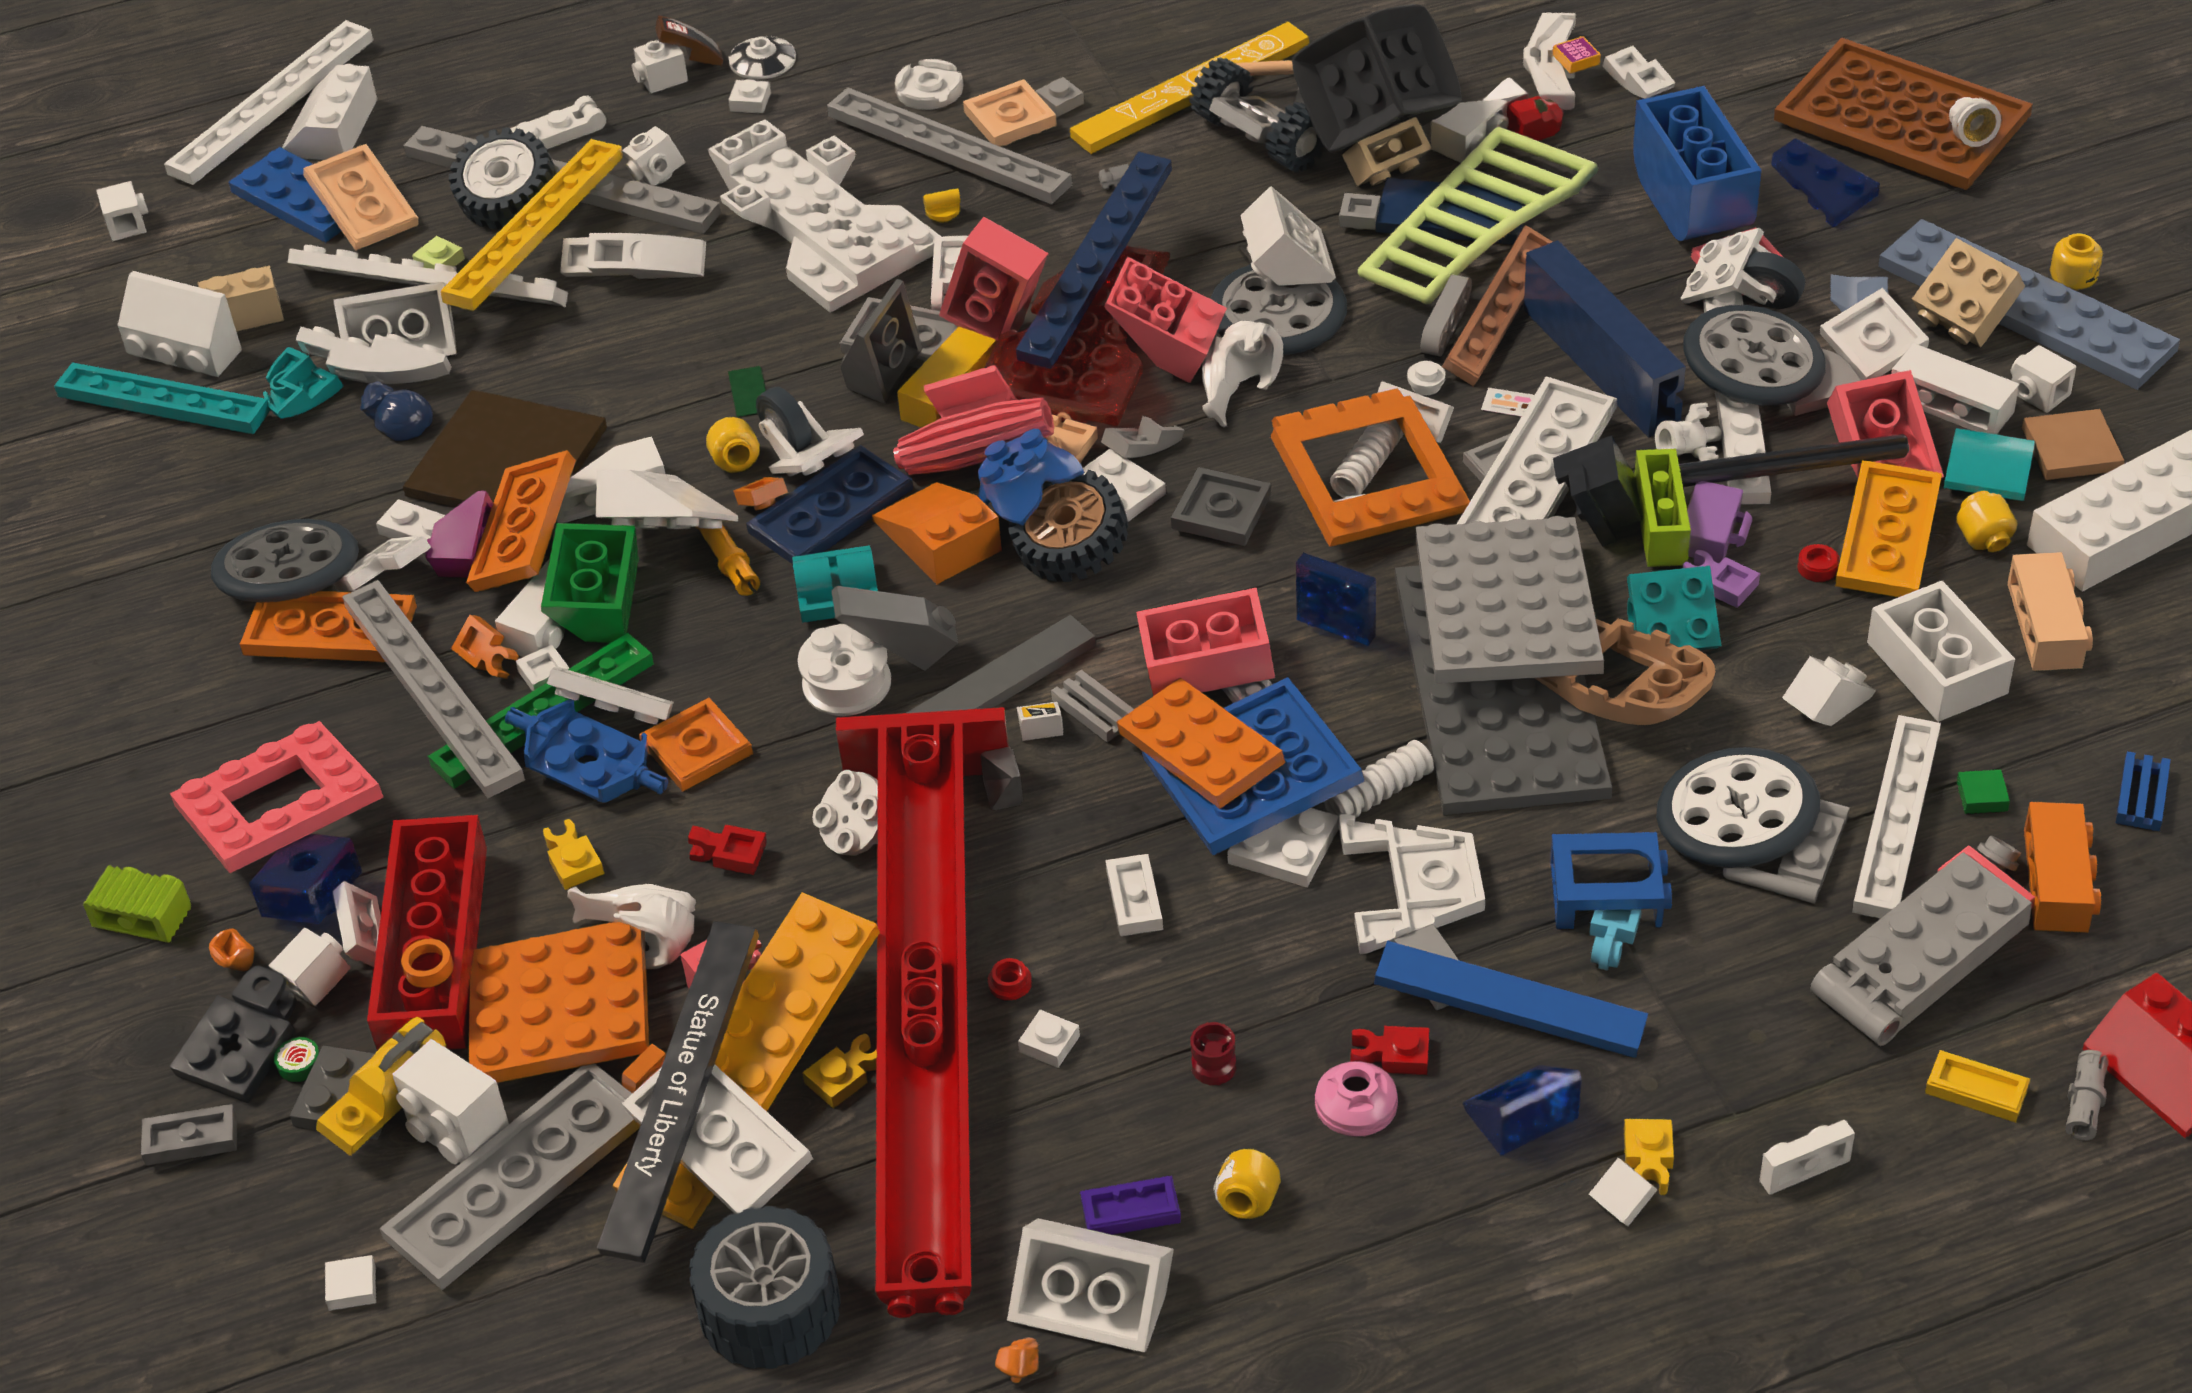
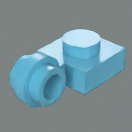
M1643 909L1594 911L1589 934L1596 936L1591 954V962L1599 964V969L1608 970L1609 966L1618 968L1623 942L1634 943Z

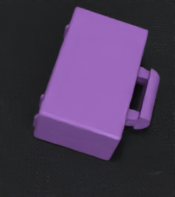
M1707 481L1696 482L1694 490L1691 491V498L1687 508L1691 528L1688 557L1694 558L1695 551L1702 550L1709 553L1713 561L1720 563L1726 556L1729 544H1737L1736 547L1745 544L1752 523V516L1747 511L1745 514L1740 512L1743 496L1742 489ZM1736 522L1742 523L1739 534L1733 533Z

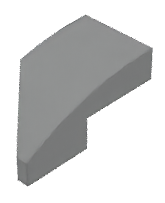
M1142 416L1139 429L1105 428L1101 442L1124 458H1136L1157 453L1175 445L1182 440L1185 430L1178 426L1162 427L1151 418Z

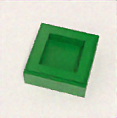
M2001 770L1958 772L1957 786L1965 814L2008 811L2010 799Z

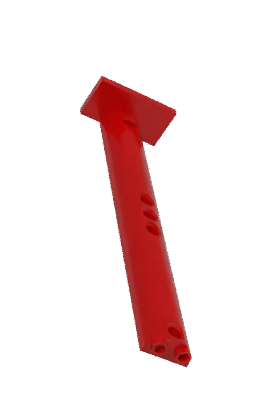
M1004 707L836 718V735L843 771L850 770L867 773L878 780L877 927L880 933L877 936L876 1294L887 1305L888 1314L897 1318L910 1317L915 1313L938 1312L943 1315L958 1314L963 1311L964 1301L971 1292L963 776L983 775L981 753L1009 747ZM926 1277L934 1278L931 1281L925 1283L917 1282L920 1279Z

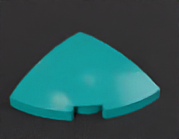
M288 346L273 363L266 376V380L271 388L270 396L267 391H264L263 395L265 399H268L270 410L282 419L304 413L318 406L337 393L344 385L337 375L317 367L309 355Z

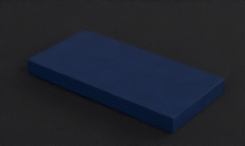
M1386 178L1376 219V232L1392 234L1442 182ZM1460 184L1456 188L1514 212L1526 206L1523 203L1476 185ZM1445 200L1436 208L1488 229L1499 223L1497 220ZM1427 220L1417 228L1440 238L1475 241L1473 238ZM1523 224L1495 243L1514 245L1522 231Z
M859 445L747 522V531L751 536L793 564L792 557L822 553L873 518V514L889 507L913 490V482L910 477L862 445Z

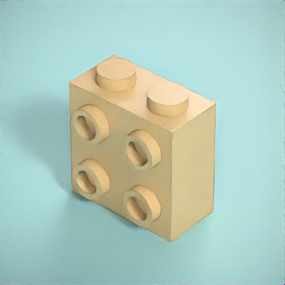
M1955 238L1912 300L1919 311L1917 316L1926 324L1932 327L1940 324L1949 329L1948 334L1956 341L1967 345L1970 341L1981 348L2025 288V285L2018 271Z

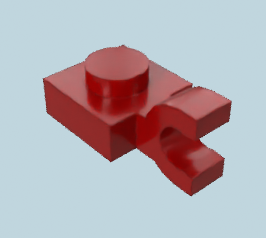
M725 824L722 834L693 825L688 836V844L693 845L689 858L699 862L709 861L713 858V867L754 875L767 844L766 833Z

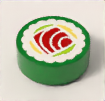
M304 1037L293 1038L281 1044L274 1056L280 1076L290 1082L307 1080L319 1054V1049L313 1040Z

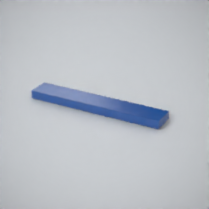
M1388 940L1375 974L1374 984L1634 1058L1637 1056L1648 1013Z

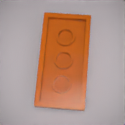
M568 450L505 468L466 581L474 592L500 587L504 584L539 575L576 462Z
M318 591L307 596L280 602H256L240 642L242 653L246 656L385 662L345 608L342 596L351 592ZM389 594L408 620L412 622L417 608L414 595Z
M1179 678L1116 722L1119 733L1219 809L1286 763L1281 749L1182 678Z

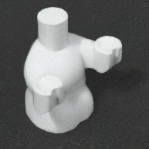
M1692 404L1685 421L1661 422L1655 432L1656 448L1676 449L1677 457L1681 454L1691 453L1700 461L1718 459V455L1715 454L1717 448L1715 446L1706 447V443L1719 441L1722 437L1721 429L1719 426L1704 427L1700 422L1701 418H1707L1710 414L1706 410L1708 404Z

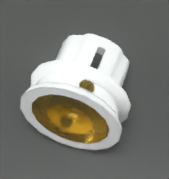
M1963 97L1958 99L1949 112L1953 133L1968 146L1980 147L1987 144L1996 136L2000 129L2001 115L1999 110L1983 98L1972 99L1971 97Z

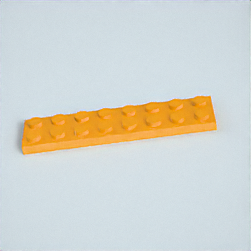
M803 892L742 984L715 1061V1065L766 1112L880 933L876 923ZM680 1163L662 1215L693 1229L714 1194ZM626 1165L621 1171L616 1181L614 1182V1184L612 1185L616 1192L619 1188Z

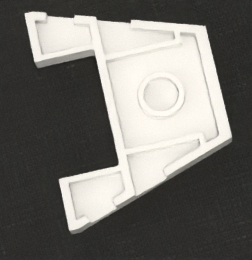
M1339 815L1343 855L1381 851L1389 852L1398 909L1355 913V928L1360 954H1366L1386 946L1387 940L1394 942L1396 938L1431 924L1438 928L1485 910V895L1472 833L1419 825L1417 831L1395 828L1392 825V821L1376 819L1375 824L1356 822L1353 815Z

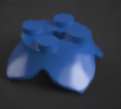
M1031 429L1021 437L1007 443L1002 440L996 441L985 449L984 453L987 458L978 470L980 481L978 497L987 506L991 502L995 512L1001 518L1024 525L1039 507L1045 481L1051 482L1053 485L1055 483L1061 484L1069 482L1085 472L1073 454L1051 444L1043 437L1039 429Z

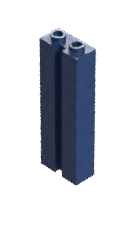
M1557 240L1526 252L1524 311L1606 395L1617 398V407L1647 438L1655 435L1657 426L1661 422H1679L1681 420L1682 401L1675 393L1683 390L1685 366L1561 242Z

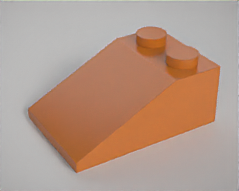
M938 482L872 515L873 521L936 584L1002 551L999 517L977 495Z

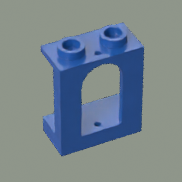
M1657 832L1552 834L1550 866L1556 929H1574L1575 910L1653 909L1655 927H1662L1664 909H1671L1672 891L1670 883H1663L1662 876H1667L1668 858L1666 850H1659ZM1630 853L1638 854L1648 859L1650 877L1643 881L1574 884L1572 855Z

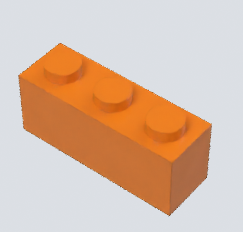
M2030 802L2024 827L2030 893L2035 896L2034 907L2032 908L2034 930L2088 933L2092 915H2099L2101 909V891L2099 888H2093L2092 881L2096 880L2097 858L2096 855H2089L2088 849L2092 847L2093 842L2092 822H2085L2083 804Z

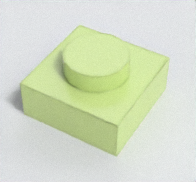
M438 236L434 237L412 255L413 260L423 262V268L434 269L436 263L455 267L465 259L462 247Z

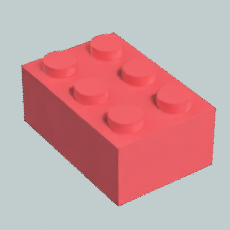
M983 217L962 244L939 316L958 327L960 326L996 339L997 349L1003 351L1023 324L1048 253Z
M1257 588L1136 612L1153 696L1179 678L1185 680L1201 693L1275 678L1270 644Z

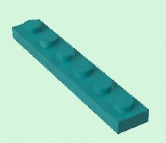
M73 362L54 385L57 396L61 398L250 434L256 432L271 411L268 407V399Z

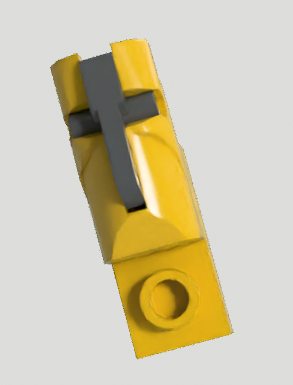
M419 1017L412 1018L351 1077L348 1092L317 1120L316 1130L348 1155L354 1154L403 1108L396 1098L398 1090L392 1074L430 1039L445 1047L446 1043L443 1036L436 1029L433 1031L424 1024L423 1019Z

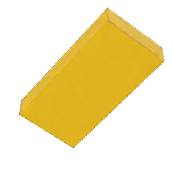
M1940 1050L1928 1079L1925 1094L2016 1123L2029 1088L2030 1078Z

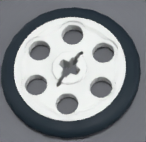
M1752 747L1727 748L1707 753L1690 761L1676 771L1665 784L1659 797L1656 819L1661 834L1675 850L1688 859L1704 865L1722 868L1750 867L1779 858L1803 842L1813 829L1819 815L1820 793L1815 780L1803 766L1786 755L1768 749ZM1742 772H1750L1755 775L1747 781L1734 779L1737 774ZM1701 786L1715 788L1714 791L1708 794L1700 795L1694 793V790ZM1779 788L1789 791L1787 795L1778 798L1767 795L1770 791ZM1731 795L1734 799L1736 806L1732 804ZM1740 808L1744 809L1745 818L1743 817ZM1695 816L1708 818L1705 823L1700 825L1687 823L1690 818ZM1770 819H1778L1783 822L1782 825L1776 828H1765L1761 825ZM1728 833L1742 835V838L1735 842H1724L1721 840V837Z

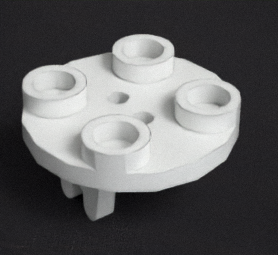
M850 770L840 772L836 780L828 787L821 803L813 811L814 825L819 828L820 835L826 846L834 852L842 855L856 856L867 851L873 844H878V780L867 773Z

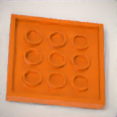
M614 921L474 950L470 977L469 1063L496 1080L497 1083L640 1055L649 1047L645 931Z

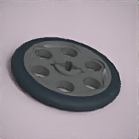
M293 519L270 523L245 532L225 544L212 562L211 579L220 591L229 597L242 601L262 603L300 598L333 585L353 568L358 557V542L348 529L326 520Z

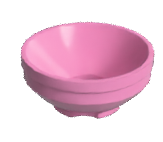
M1352 1061L1338 1064L1324 1073L1318 1082L1315 1093V1109L1318 1117L1328 1128L1339 1134L1356 1137L1377 1133L1391 1123L1397 1112L1398 1093L1393 1079L1383 1069L1371 1063ZM1358 1076L1365 1078L1370 1085L1363 1091L1353 1092L1346 1089L1343 1083L1350 1077Z

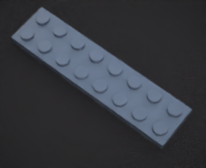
M1923 219L1918 221L1887 248L1879 258L1878 267L1921 287L1955 238H1958L2018 271L2024 282L2025 288L2001 319L2000 325L2136 390L2158 371L2179 348L2180 339Z

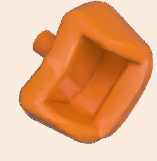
M231 928L221 931L209 944L212 958L218 965L224 968L244 972L249 970L253 964L254 947L236 929Z
M1027 1337L1026 1339L1013 1341L1011 1346L1000 1348L995 1367L1004 1374L1011 1376L1012 1382L1019 1383L1022 1377L1036 1372L1039 1368L1038 1342L1031 1337Z

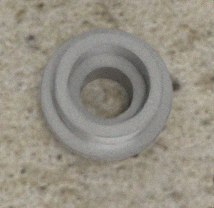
M1990 835L1986 843L1981 842L1977 847L1984 854L1983 856L2001 871L2005 872L2007 868L2013 871L2017 870L2019 864L2016 861L2021 853L2006 842Z

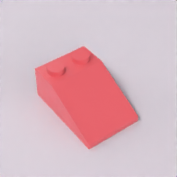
M1911 370L1835 386L1827 405L1839 442L1899 434L1906 435L1909 444L1907 456L1873 462L1942 473L1941 480H1943V471ZM1862 463L1851 464L1857 478L1859 477Z

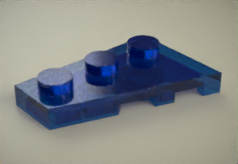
M1796 138L1772 154L1771 166L1794 189H1801L1808 196V203L1814 209L1820 208L1826 214V221L1832 227L1838 225L1879 195V182Z

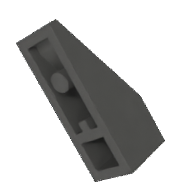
M836 586L832 590L835 618L924 671L958 644L955 628L956 621L953 614L946 607L937 606L926 598Z

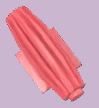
M996 365L924 386V392L942 418L899 438L898 447L894 448V458L900 470L905 469L908 475L962 469L983 463L987 458L984 453L985 449L996 441L1002 440L1007 443L1021 437L1031 429H1039L1044 438L1053 435L1055 429L1053 416L1047 401L1043 397L1017 400Z

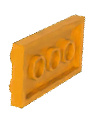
M1862 460L1838 567L1836 587L1894 597H1901L1919 590L1942 473Z

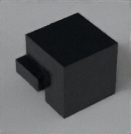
M1612 435L1553 458L1558 484L1566 483L1576 502L1578 517L1580 520L1586 519L1602 547L1617 541L1616 529L1643 520L1636 477Z

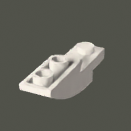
M589 233L587 238H563L560 273L566 277L633 275L638 279L704 277L706 241L676 236L633 233Z
M317 326L313 330L300 327L296 338L298 345L304 353L327 359L326 366L332 374L352 381L366 383L378 381L382 384L412 383L447 375L452 368L446 355H444V351L427 344H424L422 348L409 344L410 342L407 339L395 334H389L388 337L376 334L371 347H369L370 345L359 338L349 337L348 340L335 337L333 332Z

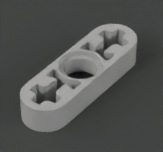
M1454 274L1450 276L1424 327L1420 346L1422 353L1439 357L1444 353L1468 305L1472 289L1471 278Z

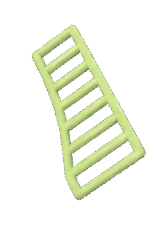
M1496 127L1358 268V275L1377 285L1422 303L1430 304L1442 293L1452 274L1459 275L1495 242L1521 224L1578 194L1598 172V166L1590 160L1507 129ZM1500 143L1578 171V173L1570 180L1493 150ZM1481 162H1484L1555 190L1543 196L1474 169ZM1465 181L1523 203L1526 206L1514 212L1456 188ZM1445 200L1497 220L1499 223L1488 229L1436 208ZM1427 220L1473 238L1475 241L1466 248L1417 228ZM1405 240L1451 257L1454 260L1448 266L1443 267L1398 248ZM1388 260L1431 277L1434 280L1425 288L1378 268Z

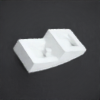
M1634 46L1611 54L1604 59V69L1624 88L1641 98H1650L1675 86V81L1656 59L1647 62Z

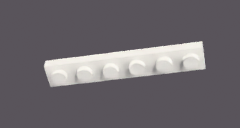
M1898 715L1852 913L1882 918L1901 903L1941 723Z

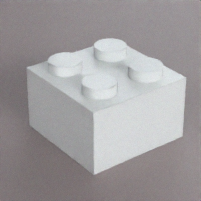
M430 1039L392 1074L398 1090L396 1098L403 1107L407 1118L405 1123L407 1130L418 1141L424 1143L427 1140L438 1147L440 1153L453 1164L463 1162L509 1125L496 1080L433 1039Z

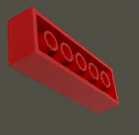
M478 815L393 820L367 1018L377 1051L415 1017L423 1019L424 1024L433 1031L436 1029L443 1036L446 1049L466 1048L470 1009V977L474 950L477 949L487 846ZM436 939L448 946L453 961V971L447 980L437 986L429 988L414 986L406 979L401 963L402 955L410 945L417 941ZM425 953L417 957L411 967L418 971H428L437 967L443 957L437 953Z

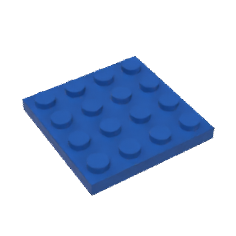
M1288 677L1224 708L1281 749L1286 763L1221 809L1142 751L1147 765L1212 855L1365 782L1362 769Z

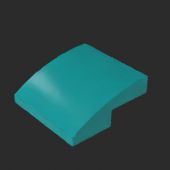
M1956 428L1944 488L1972 493L1988 491L1989 493L2000 494L2003 498L2024 501L2035 441Z

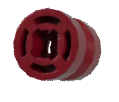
M1208 1022L1198 1026L1190 1037L1193 1075L1201 1083L1211 1086L1228 1082L1236 1072V1048L1233 1031L1225 1024L1218 1022Z

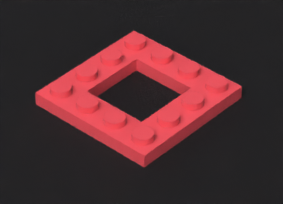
M320 721L314 724L303 725L297 728L293 734L277 742L263 744L256 752L240 760L228 761L220 766L219 770L202 778L191 779L185 782L180 789L170 793L175 807L229 873L245 867L384 798L378 782ZM300 768H303L321 788L304 793L298 800L282 808L267 811L260 819L250 824L231 803Z

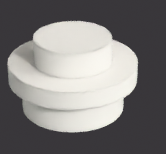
M1421 361L1409 368L1407 380L1414 392L1420 395H1432L1437 393L1443 385L1445 371L1437 363Z

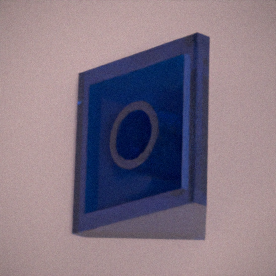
M1538 1065L1462 1103L1471 1119L1500 1156L1579 1118L1581 1076L1579 1071L1575 1069Z

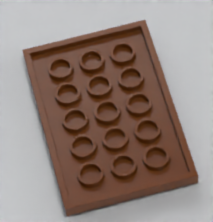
M1841 38L1775 108L1774 120L1791 128L1819 136L1824 140L1833 141L1855 151L1866 153L1888 163L1913 170L1918 174L1926 175L1946 182L1951 186L1967 190L2031 116L2033 104ZM1963 97H1971L1972 99L1983 98L1996 106L2000 112L2001 125L1999 131L1990 142L1980 147H1971L1964 144L1953 133L1949 112L1956 101Z

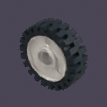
M502 128L500 135L496 129L490 130L489 137L486 139L483 134L475 137L478 143L474 145L469 141L464 145L466 153L459 151L455 156L457 162H452L450 169L452 173L449 174V181L455 200L467 218L472 222L475 221L481 227L487 224L490 229H497L499 223L504 227L557 174L551 156L543 142L539 138L536 139L535 135L528 131L525 134L524 130L516 128L514 133L510 128Z

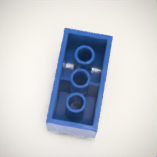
M1705 86L1637 100L1633 149L1638 177L1645 192L1673 236L1677 240L1683 241L1752 225L1757 215L1761 169Z

